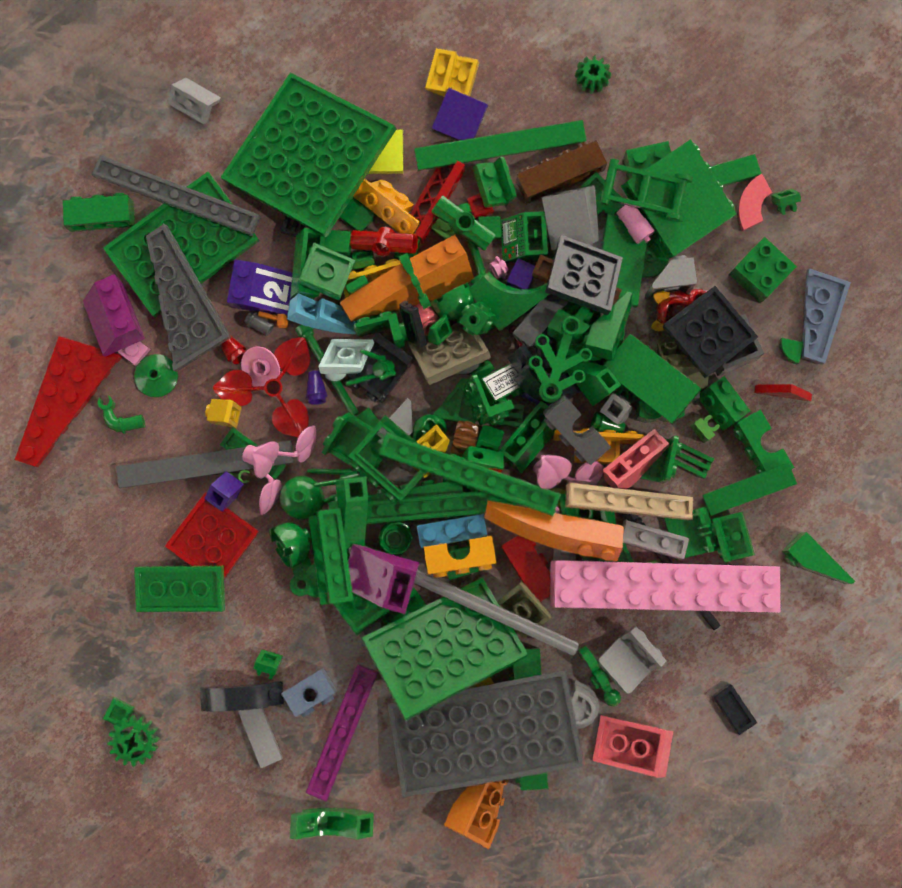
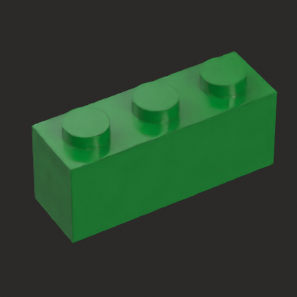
M115 193L113 196L107 197L103 195H93L91 198L76 196L71 197L70 200H62L64 226L70 232L124 228L135 225L134 202L124 193Z
M304 228L296 235L290 298H294L299 293L314 300L320 295V292L298 284L313 244L316 243L324 247L325 237L313 229Z
M542 401L539 402L499 450V452L504 453V461L521 474L552 438L554 431L557 430L556 428L552 430L544 422L546 417L543 411L549 406Z

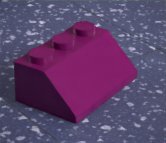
M113 274L95 282L84 298L83 303L103 356L106 357L144 340L145 337L126 288L119 278Z

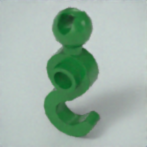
M584 645L577 652L589 667L592 675L589 677L591 683L596 689L601 688L604 692L605 704L612 707L618 706L621 702L620 692L611 688L609 681L612 679L603 669H600L595 657L587 646Z

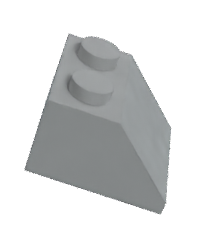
M684 255L674 257L645 294V299H653L654 293L659 291L690 293L697 284L694 257L687 258Z

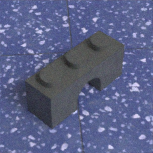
M564 394L543 411L546 417L544 422L552 430L556 428L561 433L559 438L566 446L571 444L576 449L573 453L581 462L586 460L591 465L611 448L593 426L584 433H576L572 430L574 421L581 414Z

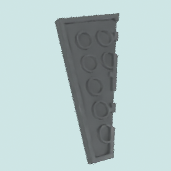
M163 224L146 235L151 262L154 264L156 274L154 277L156 284H158L160 294L158 297L164 327L169 338L168 346L169 351L172 353L173 371L177 372L227 341L231 336L169 227Z

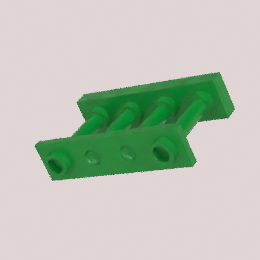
M341 508L317 511L316 515L308 517L319 603L320 605L353 601Z

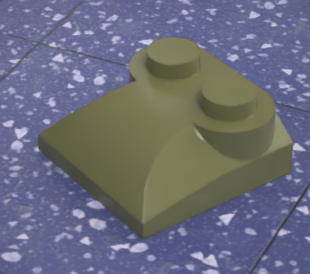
M523 582L508 591L497 601L501 608L540 626L552 618L550 612ZM515 629V631L522 637V639L528 636L527 634Z

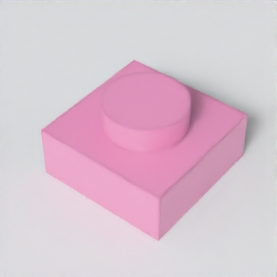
M139 341L119 350L118 353L137 366L150 349Z

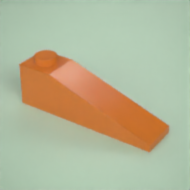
M509 779L467 786L454 802L443 826L489 849L499 827L500 819L497 818L499 806L504 805L505 798L502 797V793Z

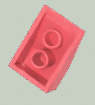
M601 715L592 761L657 778L666 777L674 731Z

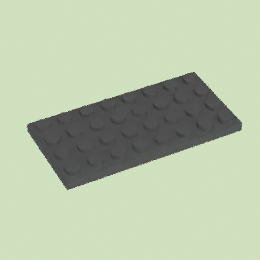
M566 670L465 689L407 721L404 720L396 703L388 704L402 797L585 766Z

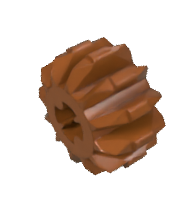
M459 421L457 423L451 453L462 456L467 447H475L479 430L477 424L469 421Z

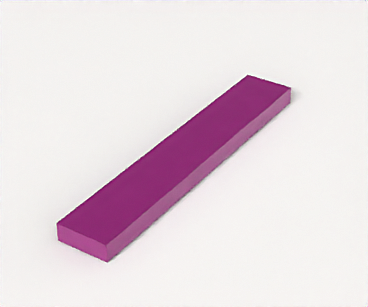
M357 664L306 794L327 802L378 671Z

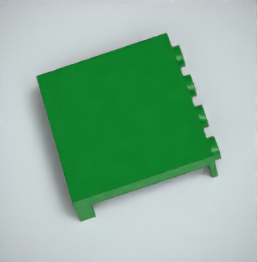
M691 139L645 169V171L675 177L677 173L693 177L692 183H687L682 202L680 215L684 217L683 222L670 221L665 219L666 214L638 208L643 217L648 220L655 230L651 236L666 259L676 256L737 214L734 210L733 202L727 199L724 194L722 184L715 179L710 165L703 160L699 147ZM636 175L621 185L628 199L637 201L642 176ZM651 179L646 203L672 209L677 184Z

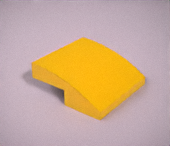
M436 48L425 89L444 97L448 88L470 96L479 65L478 59L457 56V52Z

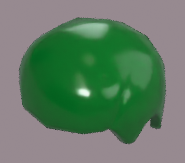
M433 414L419 417L413 427L414 440L418 441L436 424L446 434L447 425L444 419Z
M399 521L389 522L384 525L378 537L382 550L392 555H400L407 551L413 539L410 527Z

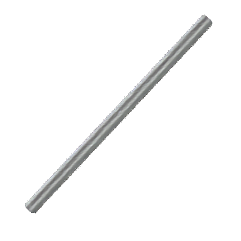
M417 570L414 583L570 655L576 653L579 646L577 642Z

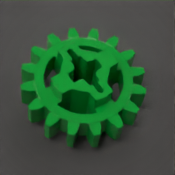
M132 715L129 721L124 717L121 720V724L116 723L113 726L116 731L109 733V736L113 739L108 741L107 745L113 746L109 753L117 754L116 762L123 759V766L131 762L132 767H135L138 761L143 765L146 762V758L151 759L154 756L152 751H156L159 747L154 743L158 742L160 737L154 736L158 729L150 728L151 720L144 723V716L136 720L135 715ZM134 726L131 731H122L127 727ZM135 735L136 744L132 747L133 740L131 738ZM138 750L145 751L142 754L134 755V753Z

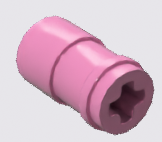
M625 205L617 212L619 220H622L636 244L644 240L647 243L651 240L649 236L655 230L637 207Z

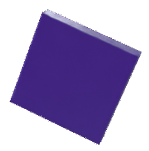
M448 88L432 129L459 141L475 138L488 104Z

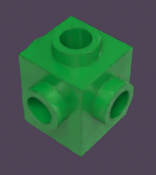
M477 302L471 305L468 304L461 312L463 317L459 322L464 325L463 329L467 333L479 335L490 330L493 325L492 320L496 315L491 312L489 306L482 302ZM474 316L477 317V322L473 320Z

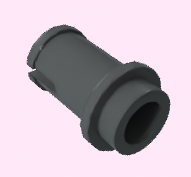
M250 312L244 321L247 328L252 327L265 336H269L274 327V324L262 319L256 312L254 314Z

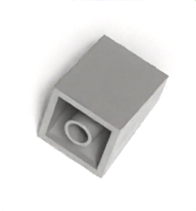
M594 185L556 192L542 198L551 250H556L557 242L561 235L591 246L599 240Z

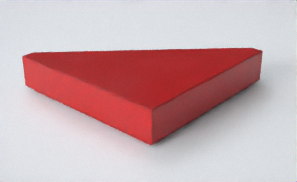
M793 384L755 385L754 393L802 401H811L812 399L810 392Z

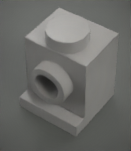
M612 393L600 412L618 425L627 420L634 408L630 406L631 402L622 395L618 397Z

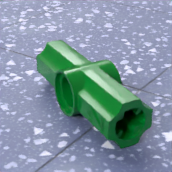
M443 195L431 211L451 226L455 233L463 235L483 251L486 250L495 237V234L475 220L471 213L464 212ZM460 218L467 221V228H462L459 225Z

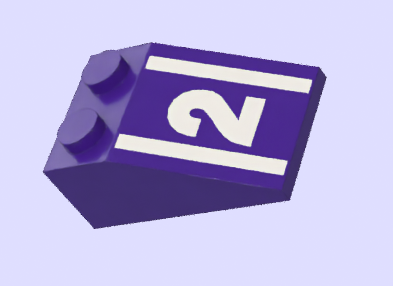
M235 260L227 303L234 309L253 312L262 311L269 314H285L288 316L289 303L292 299L290 295L293 273L259 263Z

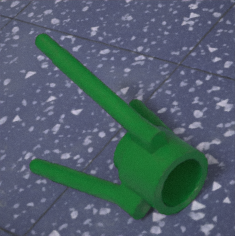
M361 349V354L377 360L373 366V373L347 381L346 385H354L378 377L380 380L395 376L394 363L386 360L384 355H377Z
M351 468L345 470L307 469L308 473L343 474L340 475L341 479L358 478V472L352 471ZM335 480L314 483V487L336 485ZM337 494L324 499V503L333 501Z

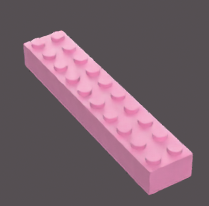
M551 561L550 607L780 613V567Z

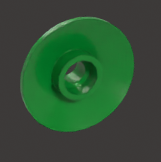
M153 354L143 358L138 363L134 373L138 389L143 394L156 398L169 394L178 382V371H173V361L160 354ZM153 371L158 372V375L155 378L151 377V373Z

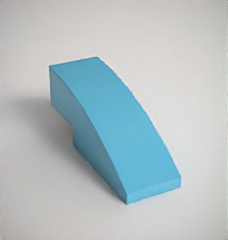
M299 293L290 300L288 320L324 331L356 334L353 324L357 323V321L350 322L341 306L323 298L317 302Z

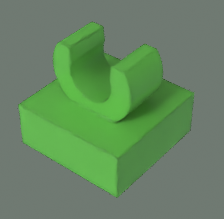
M711 415L706 416L704 419L700 418L690 425L703 443L714 437L715 434L713 432L720 427L719 424L714 427L708 426V420L712 418Z

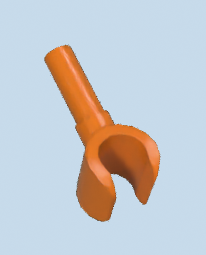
M259 311L258 316L276 320V327L288 328V319L285 314L275 315Z

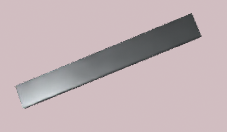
M99 155L91 174L100 180L252 237L260 220L259 214Z
M604 227L598 233L599 240L593 243V246L599 249L602 248ZM549 294L535 306L512 333V336L529 349L534 344L536 337L546 330L558 309L562 310L569 301Z
M292 441L276 442L279 445V451L293 453ZM243 447L116 466L119 488H127L222 474L226 471L229 473L254 469V465L242 460V455L246 448ZM278 455L272 466L295 463L294 457Z

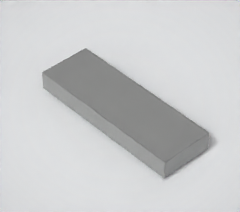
M628 520L623 521L624 544L684 560L689 538Z
M264 709L238 711L260 767L263 768L283 759Z

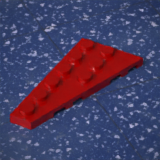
M59 336L15 460L39 467L54 448L55 442L67 431L68 425L80 414L96 393L98 386L104 378L106 379L109 376L111 369L123 356L112 353L104 357L100 348Z

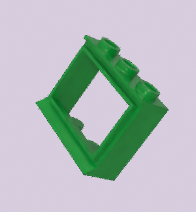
M384 415L372 431L349 454L348 458L351 461L349 465L358 473L362 470L368 476L366 480L375 488L379 485L385 490L384 495L391 502L397 501L401 503L427 472L420 470L401 491L359 455L382 428L389 434L417 443L390 418Z

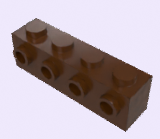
M597 140L591 143L586 141L581 143L577 149L572 151L569 149L565 150L556 158H546L535 167L531 168L528 166L521 169L517 174L516 183L526 204L587 179L596 171L598 173L605 171L607 161Z

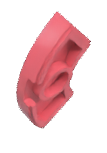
M763 174L754 178L741 195L737 217L742 232L763 221L761 206L764 199L772 193Z

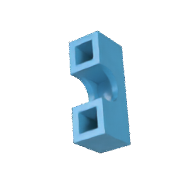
M484 514L417 526L421 549L426 546L487 537Z

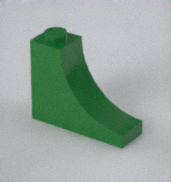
M490 272L484 276L481 273L471 280L472 285L469 287L473 298L477 302H482L489 306L491 312L496 315L492 322L499 331L549 295L545 293L547 283L532 289H516L501 283Z

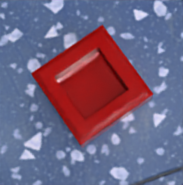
M481 194L466 198L475 220L494 213L493 207H484Z

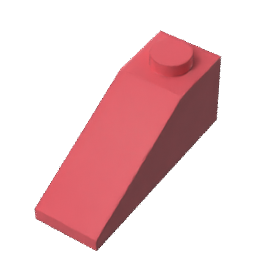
M653 429L603 469L604 480L611 488H630L670 444Z

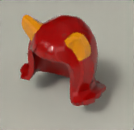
M693 289L690 294L681 291L670 293L659 291L654 293L653 297L657 302V319L652 323L651 329L663 331L662 326L664 323L706 293V291H703V289Z

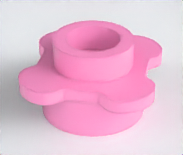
M496 256L495 261L490 263L489 266L496 279L502 278L504 280L506 279L508 267L504 260H500Z

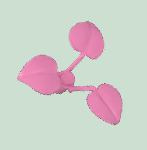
M314 425L307 427L300 434L296 443V451L293 453L279 451V445L276 442H269L259 447L248 445L245 448L242 460L254 465V472L258 478L266 477L268 479V484L263 487L260 495V515L267 513L280 497L281 481L278 479L273 480L268 474L274 460L278 455L297 457L299 462L307 460L316 444L317 434Z
M541 456V460L533 467V471L538 476L537 483L542 489L554 487L557 483L561 482V479H566L575 484L595 486L601 479L604 465L598 461L591 465L586 462L578 468L575 478H571L568 476L571 471V463L559 456ZM556 507L554 513L560 514L559 508Z

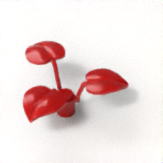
M303 337L287 340L275 350L274 355L282 369L276 379L267 380L264 386L251 387L252 378L248 373L243 370H232L226 373L213 386V390L222 400H232L239 406H245L252 401L251 391L265 390L266 394L271 397H277L282 404L272 414L274 427L285 435L298 438L308 427V411L306 406L298 399H291L287 404L280 395L283 390L280 380L286 371L292 376H298L308 369L310 354L306 339Z

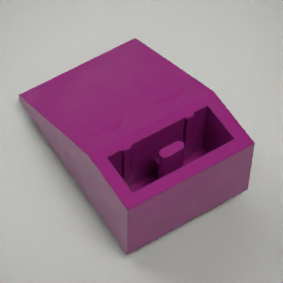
M353 544L348 560L352 592L382 608L405 614L419 562Z

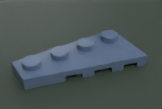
M810 268L806 270L801 358L824 365L851 282Z

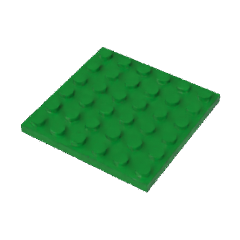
M290 72L222 174L221 179L302 225L313 229L320 235L327 237L397 129L395 125Z

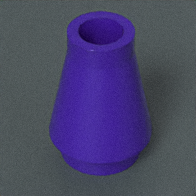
M311 371L308 373L306 399H308V403L311 405L323 404L326 402L328 395L320 371Z

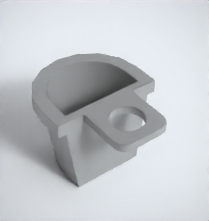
M575 680L570 692L577 727L580 729L593 723L598 715L599 703L592 689Z

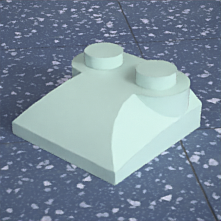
M332 339L319 365L320 373L325 374L326 378L331 381H340L346 374L360 373L368 356L361 354L360 350L363 349L370 352L374 341L371 339Z

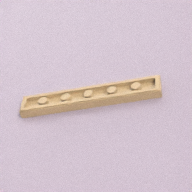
M575 483L566 484V507L681 520L693 519V497Z

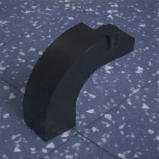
M526 345L519 347L508 357V360L518 373V376L514 378L515 382L532 398L543 403L552 404L545 402L539 395L541 382L535 371L528 366V361L533 355ZM532 359V365L534 367H538L539 364L537 363V361L535 359ZM568 373L561 375L559 381L570 377ZM573 384L563 389L562 394L570 400L581 390L577 384ZM548 387L546 389L548 395L554 394L553 388Z
M283 681L250 685L200 688L201 711H241L284 704L283 695L281 694L283 693Z

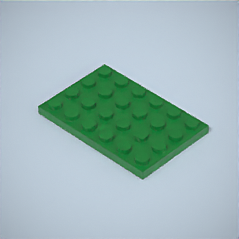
M208 171L187 186V188L232 204ZM162 204L103 247V249L151 315L156 318L162 313L158 297L160 294L158 284L155 282L154 276L156 274L154 264L151 262L146 235L163 224L167 225L200 284L260 240L255 233L252 237L170 205Z
M483 577L460 588L500 607ZM442 597L362 637L367 651L405 721L528 656L526 649L512 627L446 597Z

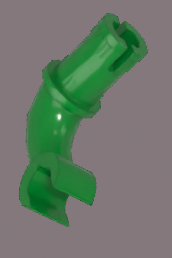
M108 395L109 403L106 406L103 405V400L99 397L97 404L103 410L104 421L110 429L126 434V431L146 427L142 414L128 418H117L113 412L115 401Z

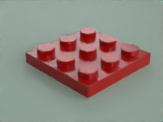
M205 492L165 547L191 566H224L225 580L260 531L228 507L223 512L205 500L207 494Z

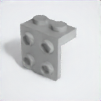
M636 626L625 631L598 658V664L625 694L631 693L650 671L662 667L666 662L661 651L654 647L647 639L646 634Z

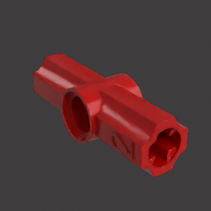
M381 227L378 232L353 230L350 235L352 249L373 250L379 256H388L390 252L416 253L418 249L417 234L395 233L389 227Z

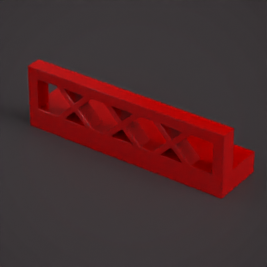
M458 160L455 165L446 166L452 170L446 179L441 178L440 172L443 167L436 168L410 215L420 221V226L414 234H417L421 244L425 242L431 227L438 219L431 212L442 195L448 200L450 199L465 173V164ZM441 184V190L438 195L431 198V187ZM430 203L431 207L427 214L421 216L420 206Z

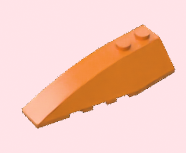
M456 235L410 258L414 274L421 284L420 287L423 294L426 293L430 302L440 299L445 293L462 284L471 282L474 278L467 253ZM399 264L342 300L340 305L350 322L361 318L376 316L379 313L396 311L400 308L399 304L405 300L413 306L418 305L420 302L417 298L419 294L411 282L410 275L404 270L402 264Z
M489 500L487 502L485 519L526 539L582 556L602 558L608 561H617L623 545L624 526L557 513L550 516L531 508Z

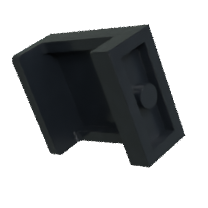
M377 332L372 339L374 344L370 352L384 355L386 360L392 361L395 366L396 375L384 380H380L379 377L351 386L357 390L361 387L367 392L365 396L375 403L377 400L383 403L414 361L410 355ZM368 357L360 373L346 374L349 379L348 381L372 374L373 366L377 360Z

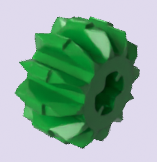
M595 55L592 57V60L586 56L583 62L578 63V70L575 71L574 76L577 78L576 84L582 85V92L588 88L590 89V94L594 92V89L600 93L603 87L608 86L611 72L609 71V64H604V58L598 61Z

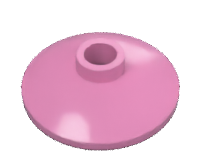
M256 346L244 353L241 368L251 376L252 386H264L267 380L276 379L280 374L278 360L270 350Z

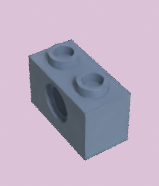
M322 668L281 694L294 716L297 717L301 714L304 718L315 711L313 706L321 702L323 706L333 700V694L337 690L325 669ZM312 688L315 690V700L306 698V689Z

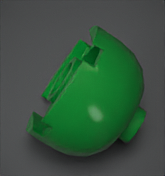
M468 282L445 293L440 299L430 302L432 309L439 318L447 315L449 321L456 320L459 323L463 317L461 316L463 309L468 304L474 303Z
M295 476L283 485L279 495L280 505L291 518L305 520L310 516L316 515V512L322 509L324 493L322 487H314V483L318 482L313 478Z
M282 523L269 530L271 541H276L278 547L275 550L287 567L293 568L307 558L310 550L309 541L311 540L307 529H301L295 523Z

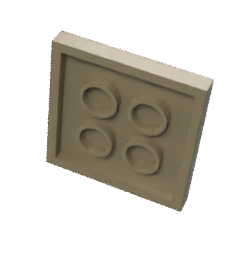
M454 321L450 323L453 333L440 345L428 342V336H425L427 345L422 348L410 341L408 345L428 384L431 385L491 358L480 336L467 333L463 329L464 325Z

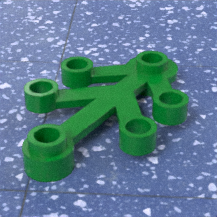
M567 317L561 324L563 336L557 356H555L549 345L547 335L540 334L535 339L536 347L542 350L552 369L549 378L542 367L543 361L541 357L532 356L528 361L529 368L535 371L541 382L539 395L545 402L552 403L557 401L561 397L563 389L573 384H580L586 378L584 371L575 370L570 377L559 381L561 372L581 362L586 363L592 358L591 350L583 348L578 354L565 360L572 336L581 327L580 321L576 317ZM568 323L574 326L573 331H569L566 328ZM544 338L546 340V344L540 345L538 343V339ZM587 352L589 355L588 359H583L581 353ZM532 359L539 361L538 367L532 365ZM575 373L582 375L581 381L575 379ZM548 387L553 388V395L547 394L546 389Z

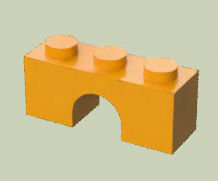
M492 536L470 539V553L461 560H456L449 555L447 543L424 547L428 574H433V578L447 576V571L455 570L457 575L469 573V568L478 567L479 571L492 569V564H496Z

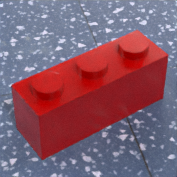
M518 535L500 547L521 581L541 602L550 596V572L546 567L549 563L542 552L538 554L534 546L537 545L535 541Z

